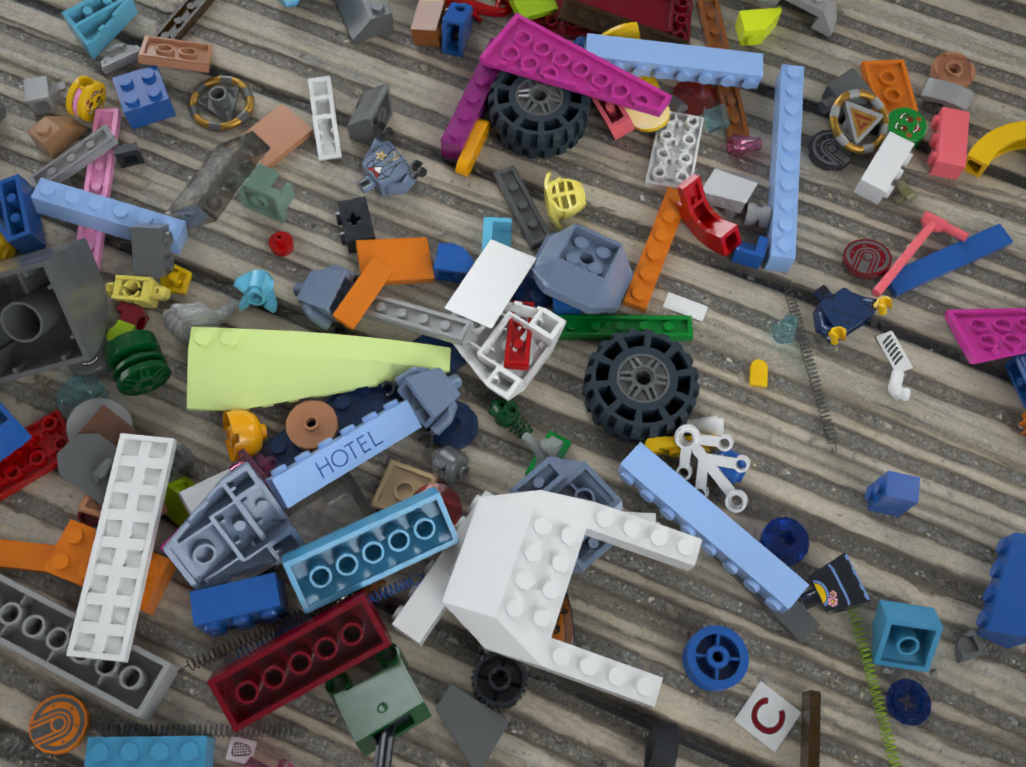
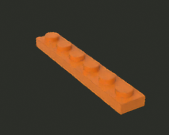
M668 187L623 300V306L643 313L647 309L681 220L676 203L680 200L677 189Z

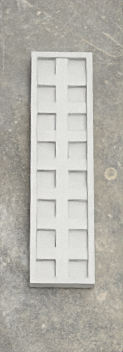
M120 433L66 656L128 663L177 441L174 438Z

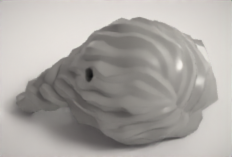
M231 300L227 305H223L216 311L208 308L202 302L172 304L170 309L164 310L162 319L165 328L173 336L189 344L191 327L219 328L234 313V309L238 305L234 300Z

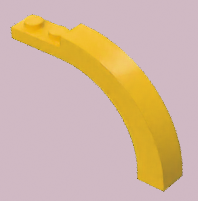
M1026 121L1009 123L984 135L968 152L966 168L963 171L979 178L995 158L1011 151L1026 149Z

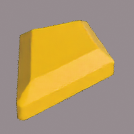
M174 264L170 274L164 278L160 277V284L168 288L171 294L186 296L193 274Z

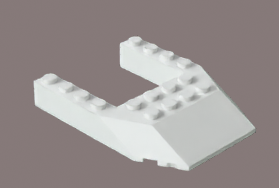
M543 490L480 497L442 600L446 608L489 651L648 708L655 707L662 677L551 637L584 535L686 571L695 566L702 539L597 502Z

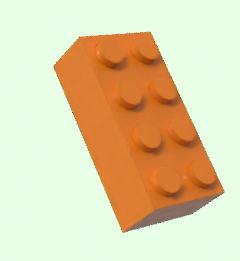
M70 519L42 570L83 587L97 529ZM154 552L152 553L140 606L141 612L153 616L177 569L169 558Z

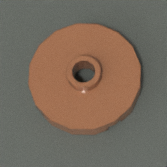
M944 52L932 62L930 74L931 78L948 81L968 88L975 78L976 69L972 61L968 62L963 54Z
M317 400L305 401L296 405L286 420V432L291 442L299 449L309 450V452L319 449L317 444L329 437H332L334 440L339 430L338 418L333 408ZM311 421L316 422L314 427H308L307 425Z

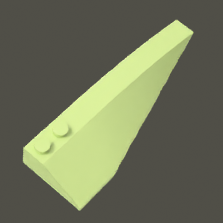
M191 327L188 346L187 410L226 412L244 409L250 411L249 408L260 406L265 408L286 401L292 403L302 398H318L355 391V388L376 387L384 381H395L397 376L411 367L429 369L438 367L444 373H450L451 348L399 340L329 333Z

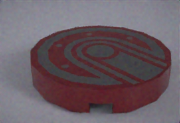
M860 239L847 245L843 252L842 263L843 266L845 264L847 271L851 275L860 279L872 280L877 276L881 275L882 277L887 273L892 263V255L883 244L875 240Z

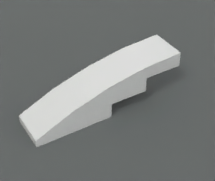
M330 76L308 78L319 161L342 158Z

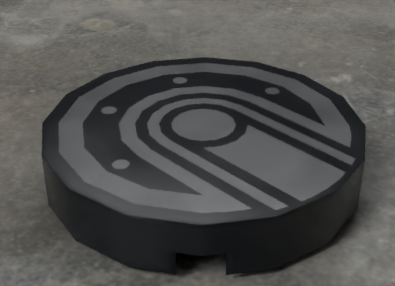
M831 130L818 132L808 145L810 160L822 170L841 171L849 165L854 157V153L846 150L836 141Z

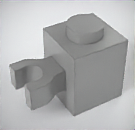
M47 75L23 80L25 101L34 115L58 111L56 100H66L68 90L65 81L52 85Z

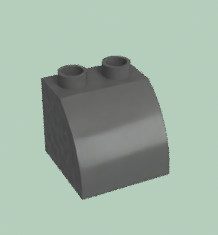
M86 238L0 261V383L87 361L99 350L107 326V292L105 282Z

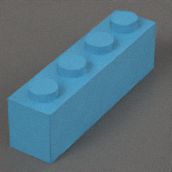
M210 736L88 737L84 767H213L215 738Z

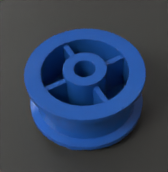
M713 625L702 628L687 641L683 649L682 662L686 675L696 686L706 691L719 692L736 685L742 680L748 669L749 655L745 643L737 633L727 627ZM713 654L718 657V662L714 661Z

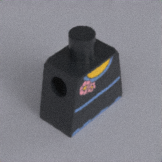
M846 553L841 554L812 573L809 579L814 588L802 593L800 596L806 610L822 603L827 615L871 604V600Z

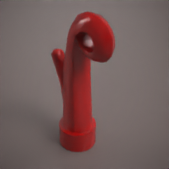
M446 0L447 7L450 6L451 2L467 3L472 6L473 18L479 23L482 22L479 14L491 17H504L513 11L508 0H496L495 7L476 0Z

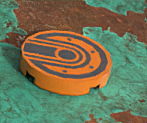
M60 694L49 697L36 708L29 723V734L34 746L44 753L55 755L71 752L81 745L87 731L89 732L91 726L90 711L87 705L75 696Z

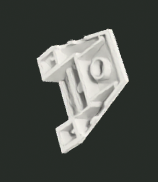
M509 301L492 329L473 321L475 326L465 347L452 344L485 386L509 401L526 389L551 355L566 324V320L546 308L539 306L535 308L523 305V302ZM454 312L451 313L453 316L470 320ZM528 317L532 318L530 323H528ZM511 318L513 322L520 323L526 329L520 338L523 340V343L527 338V328L532 331L529 371L505 369L503 367L507 327Z

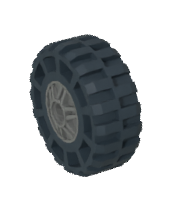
M501 71L496 76L489 90L488 121L491 123L490 127L492 128L493 135L498 141L501 140V144L506 149H511L513 153L519 156L525 155L531 159H536V157L547 159L557 154L559 156L565 153L566 149L573 148L578 143V140L583 137L588 123L590 97Z
M628 329L624 334L618 332L611 335L609 342L607 340L602 341L598 345L597 351L593 352L590 356L582 387L583 396L586 398L584 404L587 412L593 413V422L597 426L601 424L604 427L603 432L610 437L612 435L620 437L619 441L628 443L630 440L636 441V445L640 442L645 444L648 438L673 436L676 430L688 420L696 405V398L699 395L700 385L697 383L699 373L696 367H692L694 360L691 355L683 351V346L679 342L670 340V336L661 333V335L653 333V330L644 329V331Z

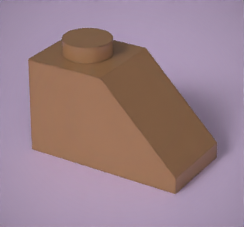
M44 116L27 132L41 151L52 159H56L88 129L71 116Z

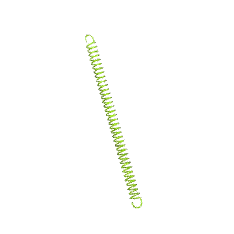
M851 609L848 611V613L852 614L849 616V618L854 619L851 621L852 624H856L852 626V628L858 629L855 630L853 633L860 634L855 636V639H862L857 641L856 644H864L857 648L863 650L859 652L860 655H865L860 659L867 660L863 662L862 665H870L863 668V670L869 671L864 675L872 676L867 678L866 681H874L867 685L870 687H874L869 689L870 692H876L874 694H871L870 696L879 697L872 700L873 703H879L874 705L873 707L882 708L876 710L874 713L882 714L877 716V719H885L879 721L877 724H888L879 728L880 730H888L882 732L880 735H891L882 739V741H892L883 745L886 747H892L886 749L885 752H895L893 754L887 755L886 757L896 758L888 761V763H899L897 765L891 766L896 767L898 765H901V762L892 761L900 759V757L891 755L897 754L898 751H888L897 747L896 745H888L895 742V740H884L894 736L893 734H884L892 731V729H882L884 727L890 726L891 724L881 723L889 720V718H878L888 714L887 712H878L886 709V707H875L885 703L884 701H875L883 698V696H873L875 694L881 693L882 691H873V689L880 687V685H870L878 682L879 680H868L870 678L878 676L877 674L868 675V673L876 671V669H866L868 667L874 666L875 664H864L866 662L872 661L873 659H862L864 657L872 655L871 653H862L864 651L870 650V648H860L862 646L868 645L869 643H858L868 638H856L858 636L866 634L865 632L855 633L856 631L865 629L864 627L854 628L857 625L863 624V622H853L855 620L861 619L862 617H851L856 614H860L861 612H850L852 610H855Z

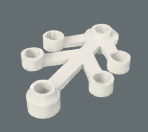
M684 424L680 426L674 436L676 444L681 448L679 467L676 469V472L685 480L692 476L693 469L690 466L691 452H693L698 459L694 488L702 489L707 498L709 489L706 485L709 473L725 493L727 509L734 513L743 511L748 503L747 495L742 490L735 489L718 466L732 468L737 472L743 473L750 467V459L745 455H739L734 458L710 454L701 446L718 447L721 451H729L734 445V439L729 434H723L720 437L700 434L698 428L694 425ZM684 433H690L693 439L691 441L686 440ZM721 439H727L730 445L728 447L723 446ZM744 460L746 467H739L737 461ZM680 469H687L689 474L687 476L682 475ZM733 496L741 497L742 502L736 503L733 500Z

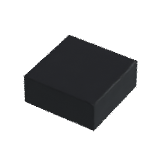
M136 142L113 147L114 155L121 168L145 163L143 154Z

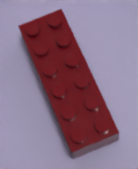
M363 589L211 674L207 683L236 733L391 646V635L366 589Z

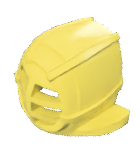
M548 172L544 181L546 208L552 224L558 231H561L564 228L559 221L573 217L585 207V192L581 182L572 179H561L560 177L551 181L552 172Z

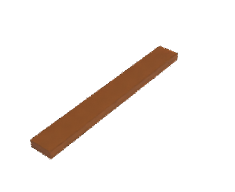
M697 0L696 7L705 47L730 50L719 0ZM714 84L726 142H749L750 133L739 87H724Z

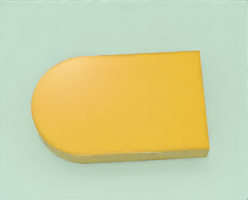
M754 360L750 365L749 386L767 388L768 365L763 360Z

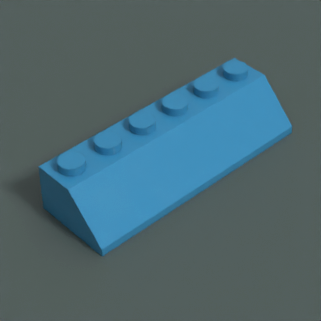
M433 486L282 555V564L305 614L457 544L460 540L441 494Z

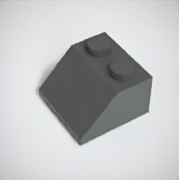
M384 83L367 90L363 98L358 100L354 115L350 116L347 121L346 127L349 131L350 140L371 146L374 138L379 136L376 133L377 124L384 122L387 126L393 114L389 84Z

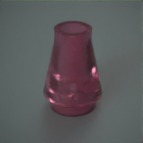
M734 134L728 137L726 141L727 153L734 157L759 151L762 147L760 137Z

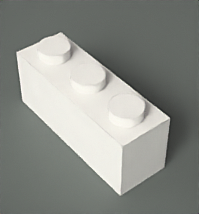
M890 131L853 192L877 205L883 197L888 198L895 187L891 185L892 181L897 183L904 172L901 166H907L913 156L910 151L914 143Z

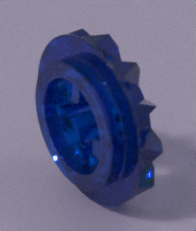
M901 679L892 683L885 693L887 702L885 707L889 709L891 718L899 721L901 725H919L928 718L931 711V700L928 692L918 682L910 679ZM908 695L909 701L918 707H909L906 710L904 709L905 704L898 700V698H906Z

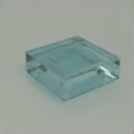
M725 103L703 111L709 134L731 126Z

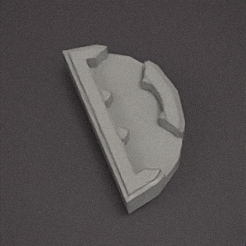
M119 43L108 48L105 51L106 55L101 61L104 74L138 60L140 47L138 45L133 46Z

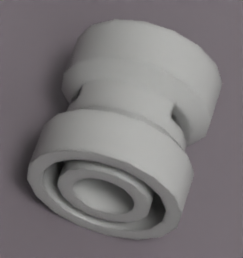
M748 202L745 207L742 225H757L758 228L766 230L770 221L772 207L766 205L759 207L755 203Z

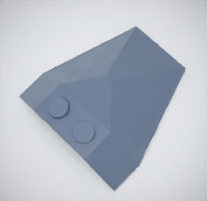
M245 462L220 479L166 543L163 551L193 589L199 590L229 581L231 577L245 572L249 574L258 571L257 568L273 563L274 565L281 564L282 555L306 544L259 474L248 462Z

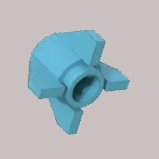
M256 269L235 279L234 287L244 293L239 303V310L243 311L250 304L254 306L264 304V308L272 313L276 312L278 303L273 290L274 280L271 274L267 271Z

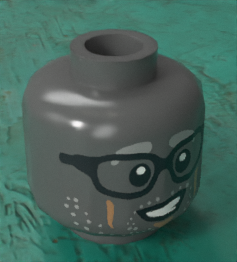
M450 445L436 449L431 456L430 465L432 473L449 484L464 480L470 471L468 456Z

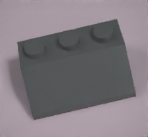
M334 0L353 44L394 32L392 12L386 0Z

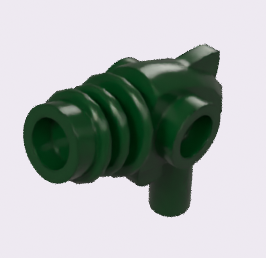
M504 398L502 400H491L488 413L495 417V422L504 429L511 426L512 428L509 430V433L515 430L513 435L519 433L517 439H521L525 432L531 434L534 431L530 424L527 427L525 426L527 421L522 423L524 416L518 419L521 413L518 411V405L512 401L513 398L509 401Z

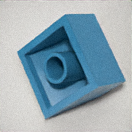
M879 600L872 622L873 664L929 672L944 628L935 609Z

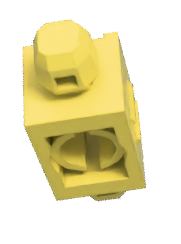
M116 275L115 282L105 284L108 297H111V299L118 303L123 301L138 307L157 308L158 301H167L171 295V291L150 277Z

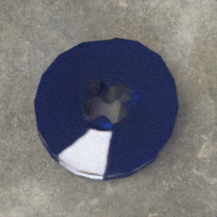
M778 517L770 521L762 530L759 543L788 567L799 563L808 553L810 545L809 536L804 526L797 520L789 517Z

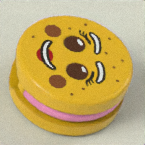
M81 75L76 78L66 96L67 112L83 121H93L96 108L104 107L106 101L105 85L87 75Z

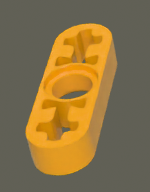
M480 118L477 120L457 161L456 174L465 177L469 176L489 134L491 125L489 121Z

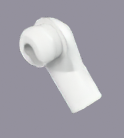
M892 370L888 392L896 401H908L911 390L902 387L904 372L900 370Z

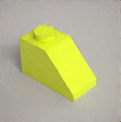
M781 7L739 11L735 23L739 45L753 46L761 44L776 27L782 12Z

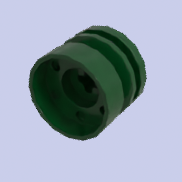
M134 330L123 333L109 341L103 348V357L108 368L113 372L112 377L116 382L117 389L123 395L138 396L149 393L161 387L171 377L172 371L166 358L161 353V347L154 333L151 331Z

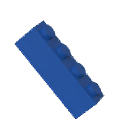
M1016 532L1001 538L997 544V560L992 565L989 573L992 577L990 586L986 588L983 594L985 604L976 620V625L978 626L977 636L1007 649L1026 643V534Z

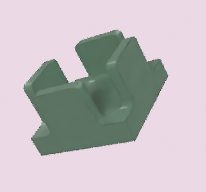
M257 163L255 167L249 166L243 175L237 173L233 178V183L242 206L284 224L288 217L286 210L295 197L292 184L286 182L281 191L272 188L273 183L279 176L278 171L260 163Z

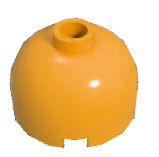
M244 409L230 410L223 413V431H226L227 434L225 444L230 460L233 462L244 461L258 454L262 448L263 439L267 438L265 423L260 424L256 415Z

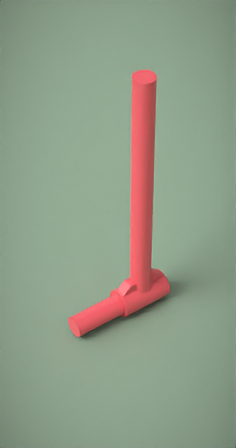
M926 211L920 220L922 226H924L923 229L871 291L872 295L880 297L932 231L945 232L963 242L966 241L969 233L949 224V221Z

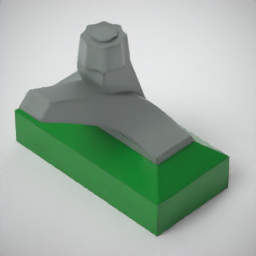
M550 430L543 440L525 432L521 439L535 454L525 472V476L549 456L564 459L572 442Z

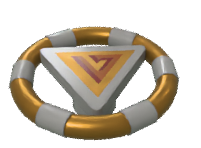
M862 89L848 90L842 93L831 106L829 115L830 128L836 141L843 148L852 153L866 154L877 150L882 145L888 135L889 116L884 104L877 96ZM854 98L865 99L869 101L870 104L878 112L854 104L847 100ZM841 106H843L846 117L843 128L850 135L852 142L841 132L838 124ZM881 121L879 134L874 142L856 145Z

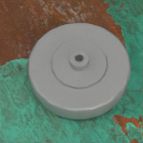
M89 399L75 407L69 415L66 424L67 437L70 441L78 434L102 405H105L133 427L132 417L121 403L113 399Z

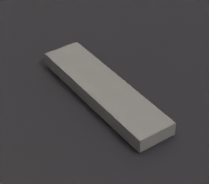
M105 124L28 178L34 189L40 178L63 183L115 147L119 142L111 129Z

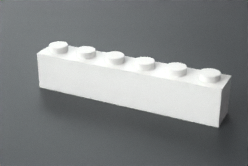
M485 490L482 496L477 495L470 505L471 512L467 517L462 516L456 524L455 530L460 542L440 551L441 555L436 561H430L424 570L426 576L420 584L413 585L408 593L410 599L406 605H400L392 616L394 620L392 623L393 628L420 647L447 610L442 600L451 578L448 573L465 539L479 498L493 496L487 490Z

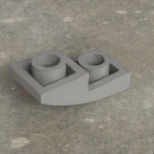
M929 77L921 94V101L944 104V107L968 111L974 97V92L960 85Z

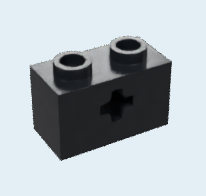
M366 196L337 202L339 211L335 212L338 226L343 225L344 231L339 233L342 245L348 246L349 254L356 253V240L376 239Z

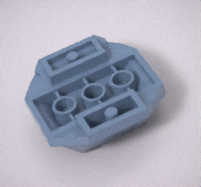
M573 224L561 231L547 235L535 256L537 259L528 271L529 276L534 278L537 286L544 294L587 314L616 313L633 277L622 243L580 224Z
M549 456L509 490V494L543 490L597 502L622 511V500L587 462ZM584 535L572 573H583L613 545Z

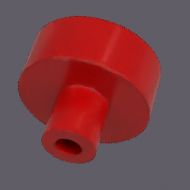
M276 232L269 239L270 249L276 256L284 257L291 254L294 250L293 239L287 232Z

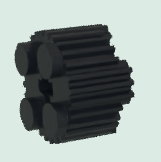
M487 652V656L482 655V660L478 659L477 664H474L471 676L473 694L482 704L485 703L487 707L490 706L492 710L494 708H497V711H500V708L503 711L511 709L525 695L529 679L527 678L528 672H525L526 666H522L523 662L495 652L493 654ZM497 674H503V679L508 682L506 685L502 684V687H497L491 679L493 676L497 678Z

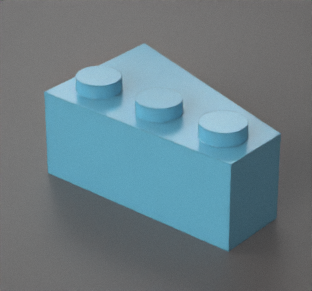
M84 0L63 11L62 15L70 31L91 58L95 60L135 17L138 11L134 0Z

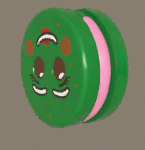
M901 107L892 110L888 114V133L891 131L914 143L911 150L915 149L927 132L925 118L911 108Z

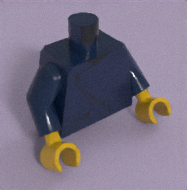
M822 285L813 293L820 301L813 311L815 332L827 338L832 346L837 345L839 341H846L848 335L867 324L875 314L874 311L877 310L881 316L887 314V308H893L892 299L887 296H882L878 299L868 298L851 292L847 288H842L832 294L825 285Z

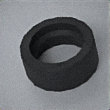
M659 719L652 721L646 742L644 767H675L679 749V727L677 723Z

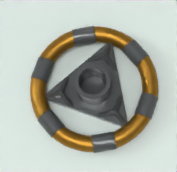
M216 76L201 82L193 90L189 98L188 110L192 119L205 129L212 131L231 130L243 124L250 117L254 108V95L251 88L242 80L232 76ZM220 84H221V85H231V86H234V87L225 89V88L222 87V86H215V85H220ZM215 86L210 89L208 96L199 98L208 88ZM240 89L246 99V105L244 110L233 119ZM197 103L224 122H213L204 119L199 113Z

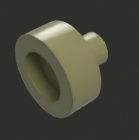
M904 180L896 185L900 192L893 199L898 204L906 198L910 203L918 198V195Z

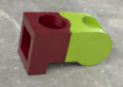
M120 301L116 309L120 317L115 326L107 332L108 342L123 333L144 330L150 319L146 311L141 307Z

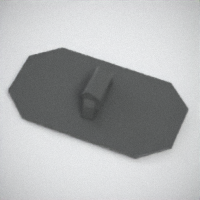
M99 433L76 434L57 453L59 474L103 506L117 447Z

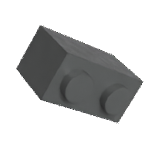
M138 223L131 226L134 276L164 278L170 274L174 268V258L170 254L173 235L169 231V224Z

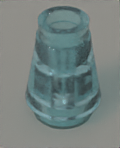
M787 314L773 325L771 334L774 341L779 344H787L794 340L798 325V318L795 315Z

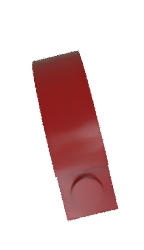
M693 173L677 186L680 200L676 203L678 212L688 229L702 244L725 257L742 244L738 225L721 218L709 205L699 175Z

